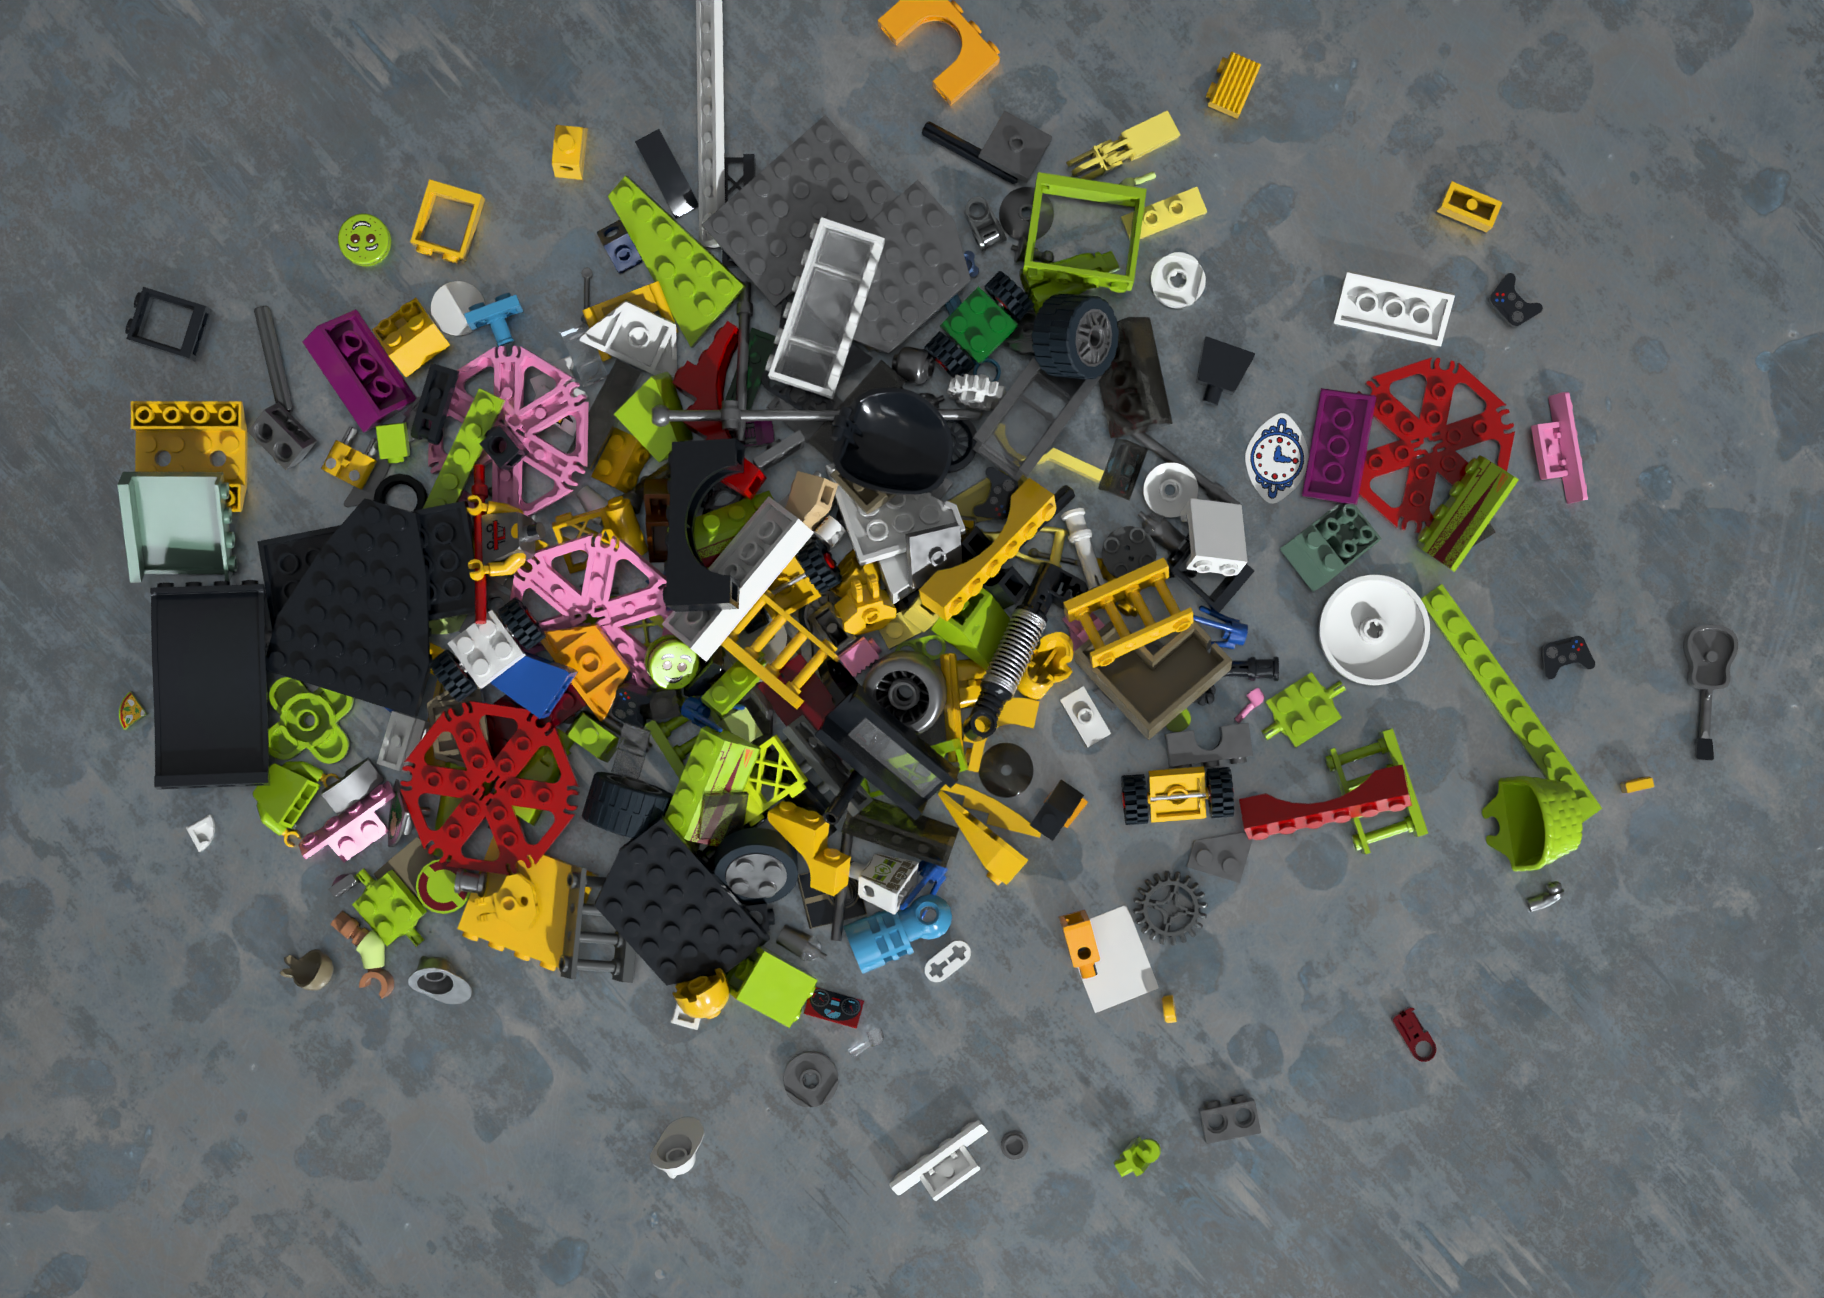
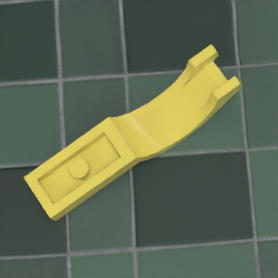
M999 423L993 436L1009 457L1022 464L1027 457L1016 453L1011 448L1005 436V425ZM1052 448L1047 454H1044L1037 463L1043 464L1049 460L1097 483L1100 482L1104 473L1103 470L1056 448Z

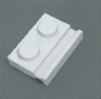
M392 711L377 764L412 775L410 771H404L402 768L407 765L415 767V764L404 761L428 732L430 722Z

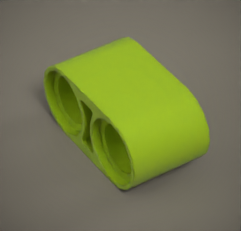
M930 635L904 641L895 650L900 651L901 648L909 646L915 652L922 653L935 661L940 659L941 654L945 653L946 643L940 636ZM937 640L941 643L942 650L938 655H930L926 651V644L929 641Z

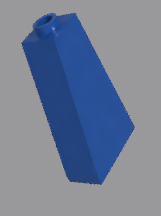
M524 651L526 656L490 683L539 719L549 717L578 671Z

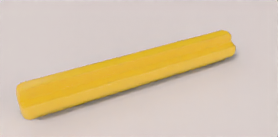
M944 653L940 656V663L947 685V699L944 706L946 741L960 738L963 748L957 657L955 653ZM955 751L947 753L949 762H958Z

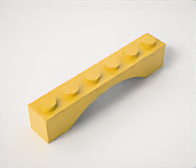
M1028 478L1011 495V505L1007 521L995 541L980 555L968 562L937 571L919 589L922 604L946 622L953 615L959 614L964 604L981 591L983 584L990 577L996 576L1001 566L1009 558L1011 559L1017 554L1020 546L1026 540L1032 539L1038 528L1054 516L1056 512L1054 494L1031 478Z

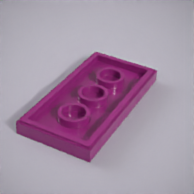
M1321 388L1302 491L1303 497L1357 505L1376 402L1375 395Z

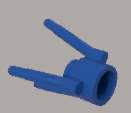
M1202 605L1199 607L1200 611L1225 623L1193 615V621L1222 629L1221 638L1226 640L1211 641V645L1216 642L1219 647L1234 649L1235 644L1244 645L1248 633L1247 624L1240 623L1238 619L1230 618Z
M703 695L699 699L692 696L688 697L681 708L682 716L692 720V723L700 728L708 726L721 733L723 729L708 719L711 710L702 703L701 697ZM736 704L732 709L744 710L745 706Z
M932 855L928 860L923 858L918 864V872L922 870L920 875L923 879L900 905V910H904L912 902L927 882L930 884L935 882L930 894L936 895L941 884L947 878L944 874L948 869ZM926 910V911L923 912L922 917H921L922 919L924 918V916H925V914H926V912H927L928 910Z

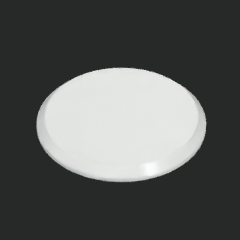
M449 282L440 287L432 298V319L438 328L447 334L454 336L469 334L474 330L469 327L464 313L470 312L468 309L470 306L482 302L485 304L484 298L476 287L467 282Z

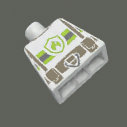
M878 853L874 854L867 865L853 862L850 866L849 877L859 881L858 895L860 898L892 914H896L900 905L917 884L918 862Z

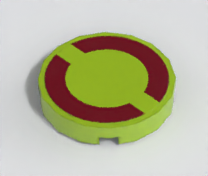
M440 859L424 866L419 873L416 882L417 896L423 906L432 912L441 914L455 912L465 905L471 892L461 891L460 893H455V878L459 868L446 866L450 862L449 859L444 863H440Z

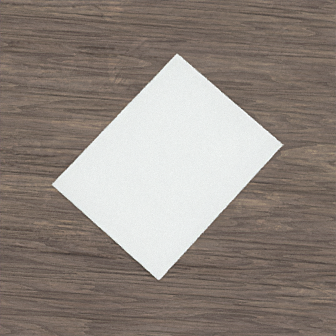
M1127 905L1091 918L1090 922L1100 961L1095 962L1098 974L1091 978L1082 979L1094 1012H1100L1158 989L1159 986ZM1082 947L1078 951H1083L1086 947Z

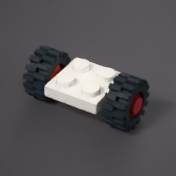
M514 597L497 610L503 622L495 611L491 610L486 614V624L473 623L447 643L458 658L450 650L446 649L429 662L430 668L438 678V681L442 683L445 690L456 701L461 702L477 690V685L482 689L526 656L514 637L527 650L546 637L538 621L517 597Z

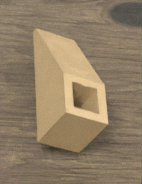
M797 471L796 477L791 484V492L785 509L813 531L830 511L838 484L819 476Z

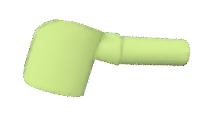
M1153 171L1140 177L1125 178L1119 185L1135 187V185L1156 178V175Z

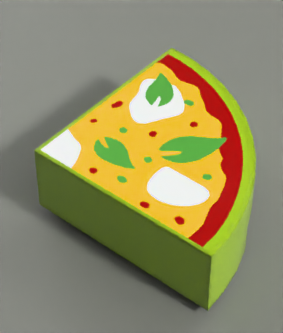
M133 691L126 694L119 707V720L124 730L148 714Z

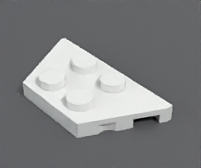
M627 300L583 333L579 339L583 343L653 375L668 372L672 380H674L675 373L677 372L676 323Z

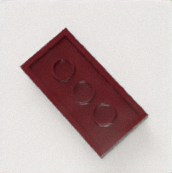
M570 683L549 717L538 718L537 725L540 728L545 727L548 722L552 723V727L546 734L587 706V703L572 683ZM506 694L493 703L524 708ZM530 714L528 718L529 721H531V718L534 714ZM486 715L491 751L494 758H496L517 731L518 724L512 718Z

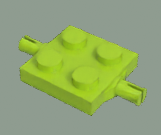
M1311 672L1265 701L1274 719L1273 724L1261 730L1263 735L1268 733L1264 736L1266 740L1281 731V733L1289 738L1294 748H1297L1342 719L1332 699L1346 690L1344 685L1335 690L1342 685V682L1339 680L1326 689Z
M363 868L355 875L366 888L362 896L352 905L369 926L381 937L384 944L389 946L398 937L406 935L415 947L420 945L425 939L414 927L418 920L428 911L396 873L390 870L381 878L374 880Z

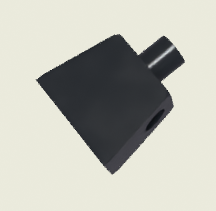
M1206 336L1202 343L1196 383L1206 386L1202 401L1218 406L1222 392L1233 395L1250 366L1255 353Z

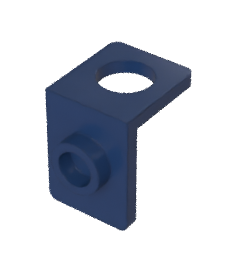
M621 220L597 232L619 274L642 262V258ZM619 230L615 235L606 237L609 232Z

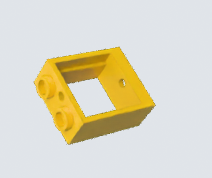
M429 179L410 243L416 247V252L428 256L435 252L443 255V260L458 264L459 260L466 262L485 198L481 194ZM436 196L473 207L459 251L423 240Z

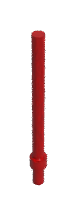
M477 464L474 465V485L471 486V495L478 496L482 503H485V499L488 498V486L485 485V465ZM474 502V508H476L478 503ZM485 511L474 515L475 559L480 560L482 564V515H485ZM486 574L481 580L475 581L476 624L487 623Z

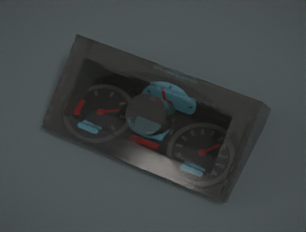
M1117 438L1098 489L1130 500L1148 449L1129 440Z

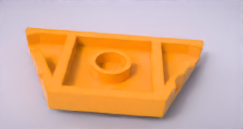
M598 624L545 631L546 637L540 642L555 662L578 671L571 683L599 721H603L615 700L617 689L624 682L630 670L629 665Z

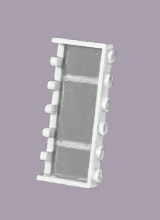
M821 217L819 224L814 223L809 239H812L813 243L810 250L805 249L801 265L805 267L802 276H796L792 291L796 292L793 303L788 302L783 318H786L787 321L784 329H778L774 341L778 348L775 355L770 354L765 370L770 371L769 379L833 399L885 244V238Z

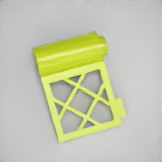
M777 734L759 746L761 748L760 758H757L755 762L759 763L758 776L749 777L734 812L743 826L747 823L751 827L765 818L762 813L788 794L793 798L806 789L804 783L808 779ZM772 744L779 752L778 762L765 760L766 750ZM764 765L777 767L776 781L763 779ZM783 769L791 770L798 781L792 785L781 783ZM762 784L775 786L774 798L768 802L761 793Z

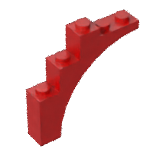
M729 321L717 330L714 341L708 349L701 353L697 365L687 360L685 365L680 367L675 373L672 384L680 393L695 401L686 410L722 409L721 402L724 401L723 392L726 373L733 353L738 346L739 329ZM682 421L690 431L705 440L732 439L729 431L722 430V422ZM744 457V473L731 475L720 482L752 500L767 478L758 467Z

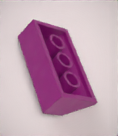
M357 309L318 325L302 341L363 433L383 424L417 399Z

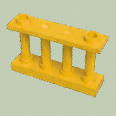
M1164 557L1063 602L1064 613L1068 621L1077 620L1081 622L1095 649L1090 652V662L1093 668L1099 665L1107 666L1121 655L1172 632H1182L1194 623L1192 608L1180 611L1165 583L1166 579L1169 578V566ZM1150 586L1157 589L1170 614V617L1159 622H1155L1140 594L1141 590ZM1125 597L1131 599L1145 625V628L1130 634L1115 606L1116 601ZM1098 609H1105L1120 639L1105 645L1090 614Z
M767 589L722 642L721 646L794 708L798 709L804 702L798 696L802 692L800 688L828 656L835 662L840 660L835 654L838 648L826 638L822 642L772 601L775 595ZM767 603L778 614L750 647L746 646L745 649H742L736 643L739 640L737 636ZM788 621L799 630L798 633L771 664L768 663L765 667L757 661L760 657L758 655L759 652L782 625ZM808 638L820 649L792 682L782 683L778 679L779 671Z

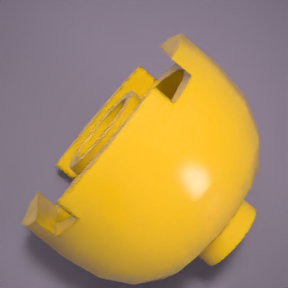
M852 549L837 566L840 569L839 573L842 575V582L832 587L830 591L843 598L847 594V590L851 589V581L858 578L861 584L865 585L867 584V576L875 574L880 588L879 580L881 573L877 561L860 566L855 551Z
M721 968L715 969L717 975L710 977L700 976L691 981L676 984L677 992H673L672 995L685 1014L694 1018L712 1019L721 1013L729 999L730 989L728 980Z

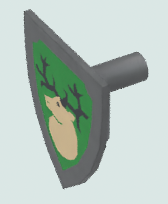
M398 779L395 780L393 788L396 796L391 799L388 847L395 846L402 834L409 835L413 825V820L405 805ZM420 807L424 818H429L430 807Z

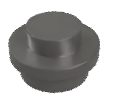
M1009 1132L1002 1138L1001 1150L1009 1159H1020L1028 1151V1141L1020 1132Z

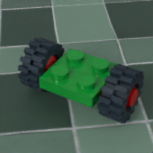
M998 271L984 286V289L993 300L978 286L940 325V328L955 343L939 331L924 346L930 356L953 378H955V375L964 377V374H967L974 367L973 362L962 352L963 350L980 365L1018 327V324L1012 318L1020 321L1034 307V303L1029 296L1002 271Z

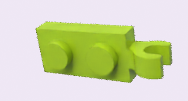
M760 651L758 654L760 657L757 661L764 666L767 663L764 659L766 654ZM737 660L701 697L702 703L723 718L760 681V678Z

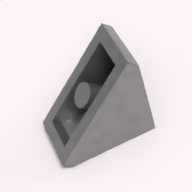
M830 601L808 617L811 634L821 642L825 638L838 648L835 652L837 656L858 641L857 635L843 630L842 619L836 617L834 605ZM811 641L813 657L820 648ZM828 656L823 662L832 658Z

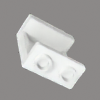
M1190 498L1180 512L1181 522H1188L1191 557L1186 563V569L1196 570L1199 573L1212 572L1221 573L1225 576L1238 575L1248 562L1242 505Z

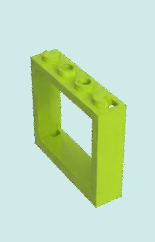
M1038 172L1022 274L1028 275L1029 278L1034 280L1049 278L1055 279L1060 284L1075 282L1082 283L1087 288L1108 287L1111 291L1118 293L1126 292V290L1131 291L1135 278L1147 189ZM1042 193L1134 207L1125 275L1034 262L1033 256Z

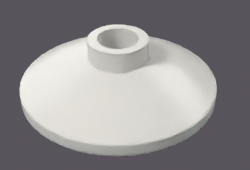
M1171 462L1163 463L1156 466L1147 475L1143 486L1144 499L1149 508L1156 514L1169 518L1178 517L1190 498L1197 499L1198 483L1194 474L1184 465ZM1169 484L1174 487L1172 495L1165 493V487Z

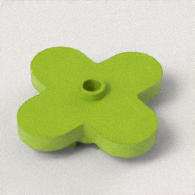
M289 677L278 679L272 685L269 692L270 703L280 715V720L269 729V753L277 759L289 760L295 758L308 748L320 762L333 764L343 760L349 752L350 742L346 733L338 725V721L351 710L354 698L321 687L317 688L314 692H310L302 681ZM309 715L315 718L312 726L306 723V718Z

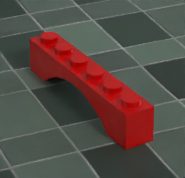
M1403 765L1375 770L1366 781L1354 790L1325 802L1309 804L1292 803L1277 799L1266 793L1239 799L1243 826L1249 840H1263L1268 838L1269 835L1278 833L1291 834L1298 829L1307 827L1316 829L1323 826V824L1331 822L1345 823L1351 818L1360 816L1373 817L1379 812L1388 810L1397 812L1412 806Z

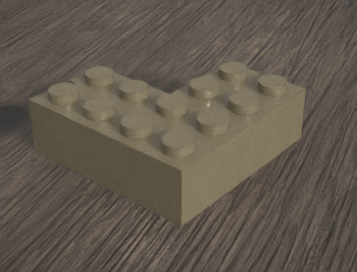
M1195 620L1189 628L1180 632L1155 655H1152L1145 646H1141L1115 658L1107 666L1099 665L1093 668L1090 662V652L1095 649L1090 639L1074 651L1075 662L1148 740L1231 670L1232 659L1216 642L1211 645V637ZM1111 621L1098 631L1105 645L1120 639Z

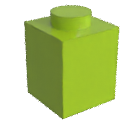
M407 422L376 426L380 459H387L388 464L404 462V457L411 455Z

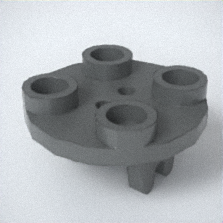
M1126 526L1116 529L1109 534L1102 548L1103 564L1108 572L1116 578L1156 561L1157 556L1153 539L1140 527ZM1125 546H1129L1130 550L1126 551ZM1130 556L1134 558L1133 561H1129Z

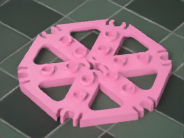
M513 346L512 355L508 357L506 347H493L457 370L460 372L446 418L451 416L463 423L475 398L466 392L465 382L487 367H493L494 395L506 400L494 426L501 425L512 430L529 451L522 460L554 480V487L535 501L526 503L522 499V460L511 470L500 469L483 449L476 465L482 464L486 466L493 461L492 501L512 505L521 509L524 515L531 517L574 491L565 484L567 483L571 486L578 485L572 479L574 471L582 474L585 473L584 468L578 466L577 462L587 467L589 402L585 401L586 395L580 394L574 397V389L580 386L578 382H571L576 378L521 346ZM534 366L552 377L556 382V388L523 408L524 372L528 367ZM568 415H572L576 419V448L570 454L561 451L536 434ZM429 420V428H431L432 421ZM443 437L439 445L429 443L428 467H432L430 470L431 474H438L441 471L448 456L443 450ZM505 439L499 444L501 453L506 449ZM464 490L459 502L468 501L467 498L471 494ZM468 501L469 508H474V502Z
M594 533L535 551V557L527 560L532 565V569L527 570L521 566L515 572L510 600L517 597L522 602L524 591L531 588L560 612V615L538 621L544 632L592 625L591 623H583L587 619L588 614H591L592 617H600L595 624L600 626L630 667L629 672L632 673V677L623 683H629L646 689L650 687V684L653 685L655 682L647 673L644 664L645 653L648 648L622 626L655 615L662 616L664 621L673 610L667 608L663 600V589L666 585L662 588L660 586L666 584L667 577L623 539L619 540L618 549L615 548L617 543L616 536L612 537L610 545H604L601 542L602 533H598L596 536L595 544L592 543ZM576 550H584L588 554L582 592L552 567L553 558ZM620 559L629 560L649 578V585L647 587L610 599L616 563ZM663 627L662 636L674 635ZM514 637V639L519 644L521 649L525 652L535 655V653L546 650L541 642H538L532 648L527 650L523 647V645L519 643L518 639Z

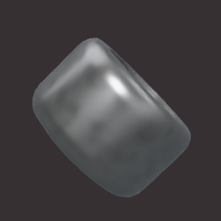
M910 650L895 651L879 659L867 673L862 687L865 688L864 691L916 735L927 731L933 726L942 713L947 699L946 681L938 665L926 655ZM902 685L909 686L913 691V696L903 697L899 692V687ZM871 723L877 730H879L880 732H882V731H881L879 728H877L873 723Z

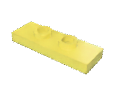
M1198 187L1144 207L1140 239L1206 214L1207 209ZM1133 212L1121 216V221L1129 241Z

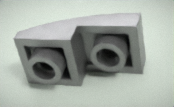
M368 757L348 769L344 777L324 788L321 795L335 813L339 815L384 781V777Z

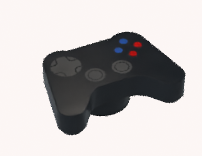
M1508 273L1489 296V302L1510 326L1518 327L1541 313L1543 306L1540 303L1525 302L1515 291L1516 276L1513 273Z
M988 467L985 470V474L991 483L987 499L985 502L975 505L972 511L978 517L1003 520L1008 517L1011 495L1018 489V482L1001 471Z
M1581 636L1547 643L1542 648L1544 677L1548 680L1554 679L1560 667L1564 665L1578 663L1587 670L1595 667V661L1584 638Z
M622 683L616 691L612 708L613 716L635 730L642 731L646 725V719L640 713L641 704L650 703L654 696L653 692L629 683Z

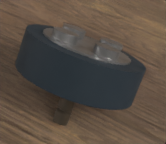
M766 828L742 829L728 835L716 848L714 874L740 903L747 905L769 904L788 895L796 885L798 879L797 851L777 831Z

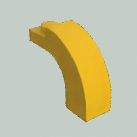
M1011 698L1010 701L1003 705L1004 708L998 717L997 728L1013 724L1033 729L1040 701L1026 698ZM976 719L975 727L980 732H984V723ZM964 734L963 741L973 743L972 749L967 748L965 753L969 771L979 772L987 738L975 742L968 739Z

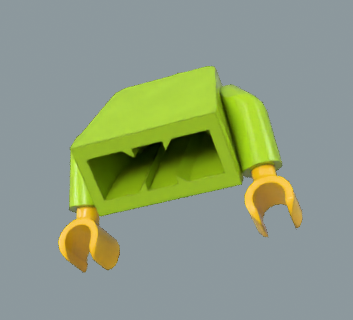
M287 761L282 766L276 763L272 764L269 768L270 786H257L253 791V797L258 801L256 807L261 822L278 836L283 835L284 843L288 847L295 846L288 838L290 834H294L297 838L302 839L301 832L297 829H292V827L321 785L317 782L321 781L327 787L326 779L329 776L339 780L336 774L330 773L326 775L322 769L304 761Z

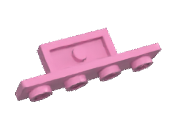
M1569 392L1554 394L1548 397L1552 422L1531 426L1540 480L1562 477L1566 502L1568 504L1587 500L1588 496L1572 410L1573 405Z
M387 781L383 785H378L367 796L349 807L346 811L327 820L319 830L307 834L299 843L302 856L307 859L329 844L345 863L389 832L387 825L375 810L396 796L391 783Z

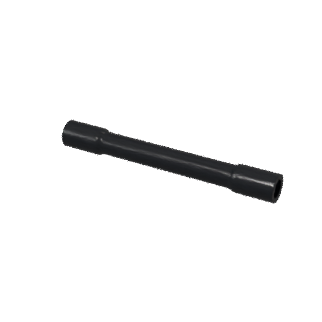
M877 730L869 746L873 748L886 734ZM891 738L888 739L876 752L880 754L882 750L886 748ZM855 769L823 814L824 820L831 825H836L848 808L850 800L864 780V777Z

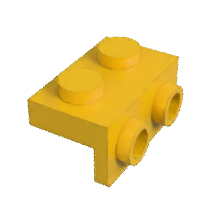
M614 428L591 477L623 493H627L637 484L638 477L648 461L650 453L633 435Z

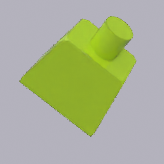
M580 711L574 722L565 732L574 742L607 763L624 741L583 711Z

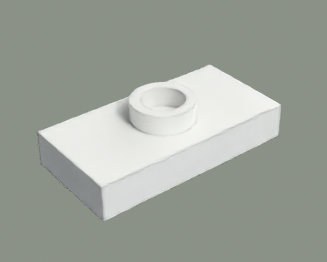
M1084 686L1060 699L1061 704L1086 747L1111 734Z

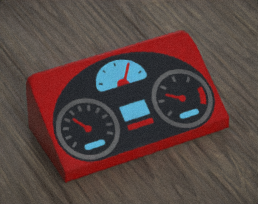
M816 987L813 995L807 999L803 1014L857 1029L864 1000Z

